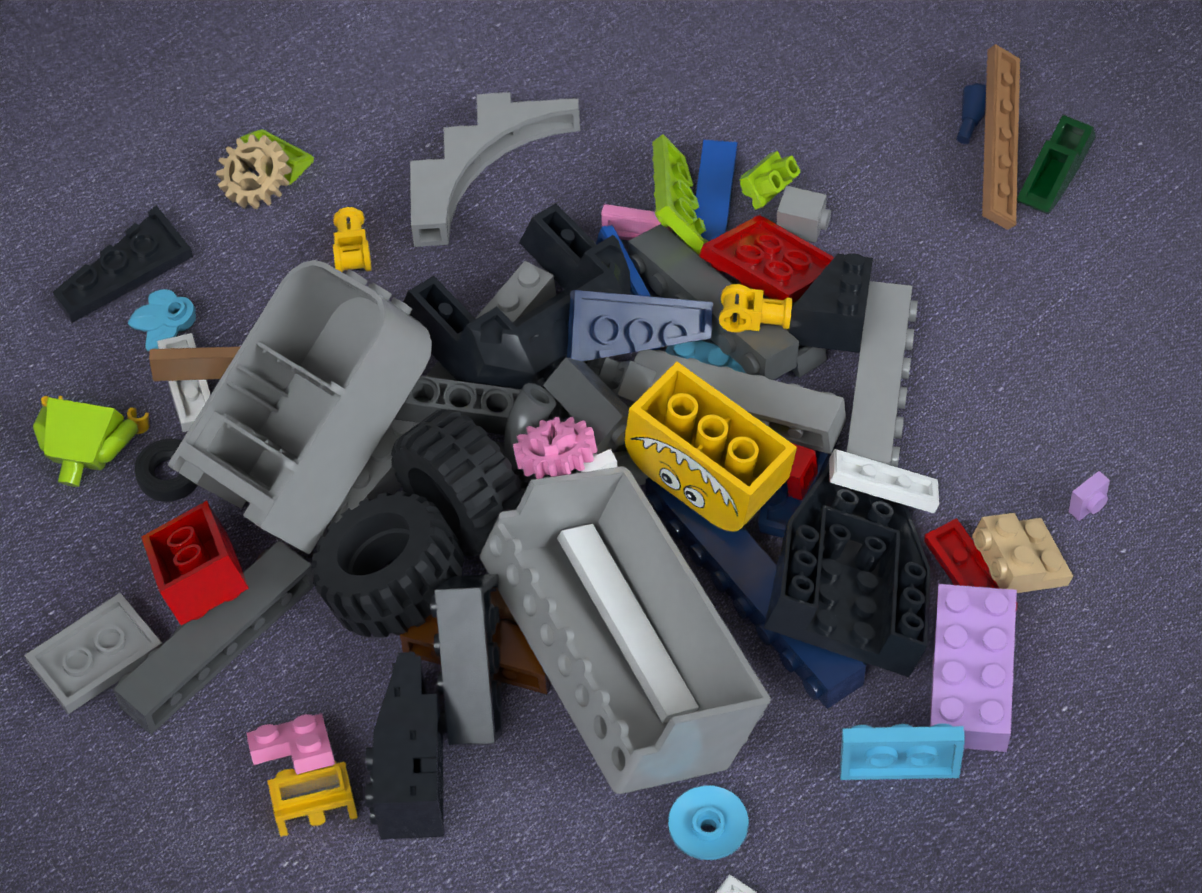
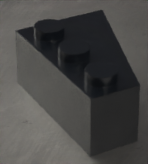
M837 253L792 307L789 333L799 340V345L860 353L873 258L863 257L855 253Z

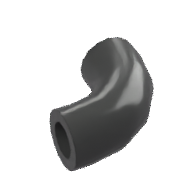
M532 383L525 384L518 394L510 410L504 433V457H507L512 465L511 468L514 474L518 476L521 482L520 488H527L530 481L535 480L536 476L535 473L525 476L523 469H518L513 444L518 443V435H527L526 428L528 426L537 428L540 426L539 421H547L556 405L554 397L546 389Z

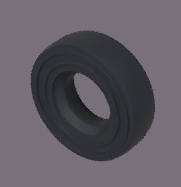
M162 439L155 441L145 447L138 455L135 463V477L138 486L148 497L162 502L176 501L186 497L197 487V484L182 474L170 480H161L154 474L155 468L161 462L172 458L182 440Z

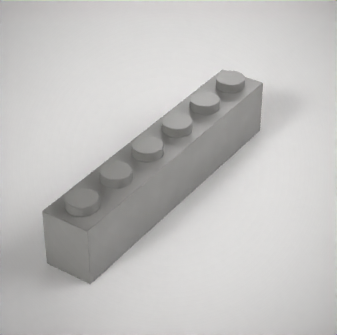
M870 281L847 453L898 468L900 447L893 446L894 438H902L904 417L897 416L898 408L905 409L907 387H901V379L909 380L911 358L904 357L905 350L912 351L914 329H908V322H916L918 301L911 300L912 286Z
M648 349L638 351L633 361L657 371L652 385L676 361L786 440L806 448L831 454L846 422L844 398L830 392H819L803 388L794 383L787 384L770 380L762 375H750L735 371L726 366L718 367L702 363L694 358L686 359L670 355L662 350Z

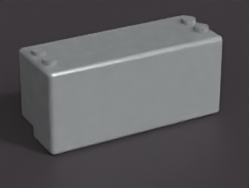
M615 467L531 480L517 509L504 511L499 514L481 551L480 559L489 574H498V591L612 791L616 794H624L727 770L744 743L747 742L758 720L762 718L771 699L630 470L625 467ZM588 524L594 525L699 706L696 712L671 717L670 721L666 723L661 722L560 545L557 537L561 530Z

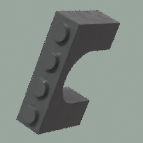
M566 357L543 386L569 412L571 417H574L575 424L584 420L587 427L593 428L597 446V453L594 454H600L609 449L613 453L619 445L625 443L629 408L584 362ZM497 441L496 444L500 447V452L504 456V442ZM576 469L571 470V474L577 473Z

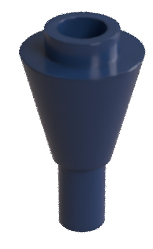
M975 83L963 88L962 124L956 138L960 143L968 144L970 142L975 126L978 125L985 115L986 85Z

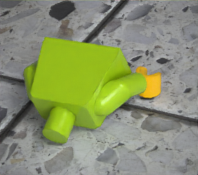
M43 396L41 398L43 407L33 424L35 436L44 455L51 461L62 464L58 483L72 487L80 486L83 468L102 470L105 464L111 462L136 434H142L150 427L149 413L146 412L143 417L137 418L136 408H129L127 419L124 420V416L114 408L63 400L62 396H58V399Z

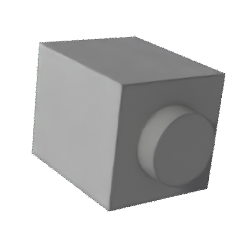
M786 186L777 210L776 224L803 240L816 243L820 231L827 230L830 221L831 210L826 209L827 195Z

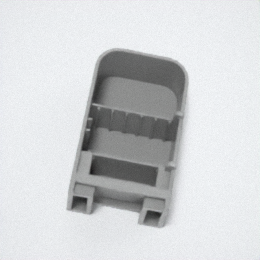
M317 260L299 264L281 281L168 463L170 468L195 484L241 509L246 501L250 502L243 514L244 517L261 529L309 555L425 370L431 356L432 345L428 330L409 315L412 311L411 307L393 297L391 302L388 301L392 295L375 283L369 284L368 287L365 286L367 280L354 271L348 269L346 274L327 263Z

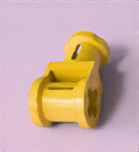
M354 207L342 208L333 216V223L338 229V232L334 233L335 244H333L335 268L342 273L348 269L365 268L366 271H372L369 243L366 239L365 229H362L364 214L361 210H357ZM347 217L350 218V223H347Z
M731 284L722 290L720 298L723 310L719 314V324L723 329L733 333L745 330L760 331V323L781 325L783 329H789L792 298L787 297L785 300L763 298V290L749 289L741 284ZM736 294L739 295V304H735ZM733 313H737L736 322H733Z

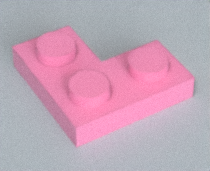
M322 713L314 716L302 715L293 721L279 725H263L255 731L246 733L253 765L291 755L296 775L335 765Z

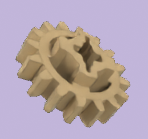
M251 134L247 143L238 138V147L236 149L229 146L226 148V151L230 154L228 158H219V162L224 166V169L216 171V175L223 180L218 186L226 193L225 196L234 203L236 201L242 208H245L249 203L254 209H258L262 200L269 206L271 205V195L282 196L281 191L278 189L280 185H289V181L284 177V174L292 172V169L286 164L289 156L276 141L272 142L265 135L258 140ZM251 167L254 171L256 170L259 176L251 173L248 168Z

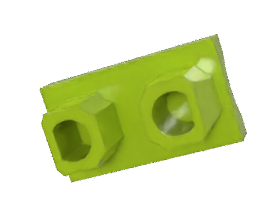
M778 151L772 152L741 176L739 180L742 193L752 198V205L755 210L762 208L793 181L792 179L800 174V169L792 155L781 158Z

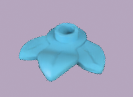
M157 290L149 294L148 305L141 306L134 311L128 324L133 329L147 332L145 349L150 351V349H158L157 341L176 337L178 331L190 328L195 322L196 310L190 299L177 297L171 290Z

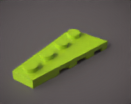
M662 134L653 141L652 161L654 163L655 216L664 227H670L696 254L700 255L702 245L709 241L701 237L706 228L704 221L701 218H697L694 211L699 208V204L690 189L693 183L685 156Z

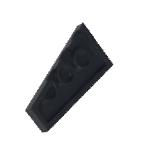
M157 205L148 211L149 217L139 225L134 223L125 231L126 236L114 246L109 244L100 252V258L92 265L85 264L53 291L55 301L72 323L193 257L190 246Z

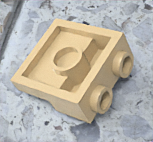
M1015 513L981 518L972 537L976 548L981 552L989 567L991 577L996 581L1000 589L1017 590V593L1069 585L1073 574L1042 518L1019 521Z

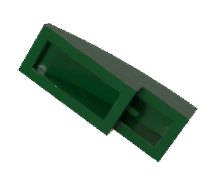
M1062 115L1050 140L1045 141L1017 197V202L1049 215L1086 157L1096 137L1094 127Z

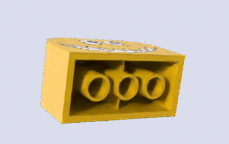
M677 361L629 408L625 446L633 462L650 479L710 523L723 530H740L790 476L797 447Z

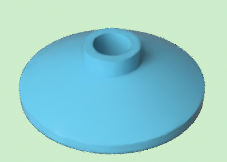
M699 786L686 791L674 802L669 813L668 825L672 840L684 853L697 859L715 860L732 854L741 846L748 832L749 820L744 804L735 794L717 786ZM706 825H711L716 830L704 832L701 829Z

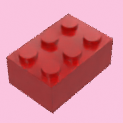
M208 501L141 536L159 592L181 626L191 620L203 617L207 611L223 602L236 599L243 591L249 589L228 533Z

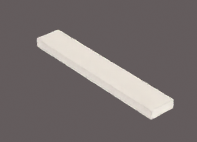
M588 524L561 530L557 537L560 545L661 722L666 723L670 721L671 717L696 712L699 706L594 525Z

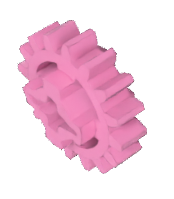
M555 417L547 422L541 420L539 421V427L528 426L526 428L527 435H518V443L513 444L518 469H523L525 476L535 473L536 479L544 478L545 475H550V477L571 474L573 469L583 471L585 469L583 462H593V454L597 453L593 428L587 427L584 420L575 424L574 417H569L565 422H560L559 417Z

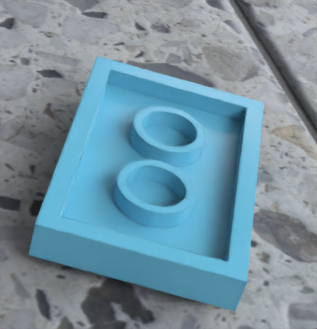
M940 723L931 727H912L907 724H898L889 728H872L868 725L843 728L840 778L841 780L959 778L965 743L964 726Z

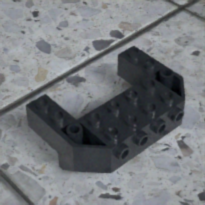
M555 203L531 218L519 243L547 272L554 275V280L564 291L514 322L497 306L475 319L435 276L410 289L403 303L412 308L409 315L428 330L432 341L431 354L457 381L522 390L525 384L532 383L546 389L543 386L544 383L567 357L570 291L581 290L631 295L630 271L618 239L612 235L596 245Z

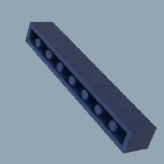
M649 477L645 479L646 498L656 514H659L666 522L671 536L677 541L682 540L688 547L689 555L698 566L703 565L707 569L715 587L720 592L726 591L732 598L734 607L739 615L744 619L749 618L756 626L757 634L763 643L768 646L771 644L776 649L784 667L791 673L795 671L801 678L804 689L812 699H819L828 709L864 685L865 665L862 661L764 629L777 565L744 527L738 531L723 530L710 523Z

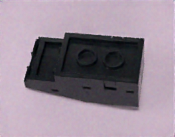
M399 652L396 663H392V675L373 731V747H366L367 771H370V783L365 785L366 806L370 807V824L378 826L380 840L444 837V763L441 715L437 694H428L426 691L421 656H416L415 652Z

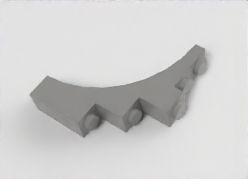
M510 92L477 94L478 125L444 127V159L410 161L411 228L414 247L449 245L451 222L458 202L473 180L487 166L501 156L537 139L554 134L580 131L578 98L511 103Z

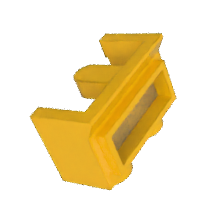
M334 760L335 765L297 775L295 769H286L277 773L274 779L267 780L280 837L288 835L285 820L308 815L310 825L319 826L326 821L325 810L347 805L350 820L358 818L345 761L337 763Z

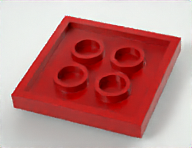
M761 215L703 244L699 255L700 258L711 263L713 268L735 277L742 285L755 290H763V294L768 299L785 300L788 297L792 298V303L800 299L834 258Z

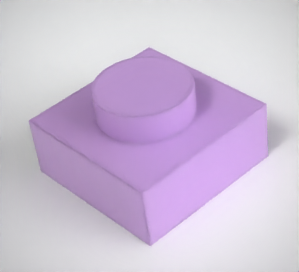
M1098 471L1073 490L1069 513L1080 521L1090 512L1092 514L1099 512L1108 500L1107 491L1110 480Z

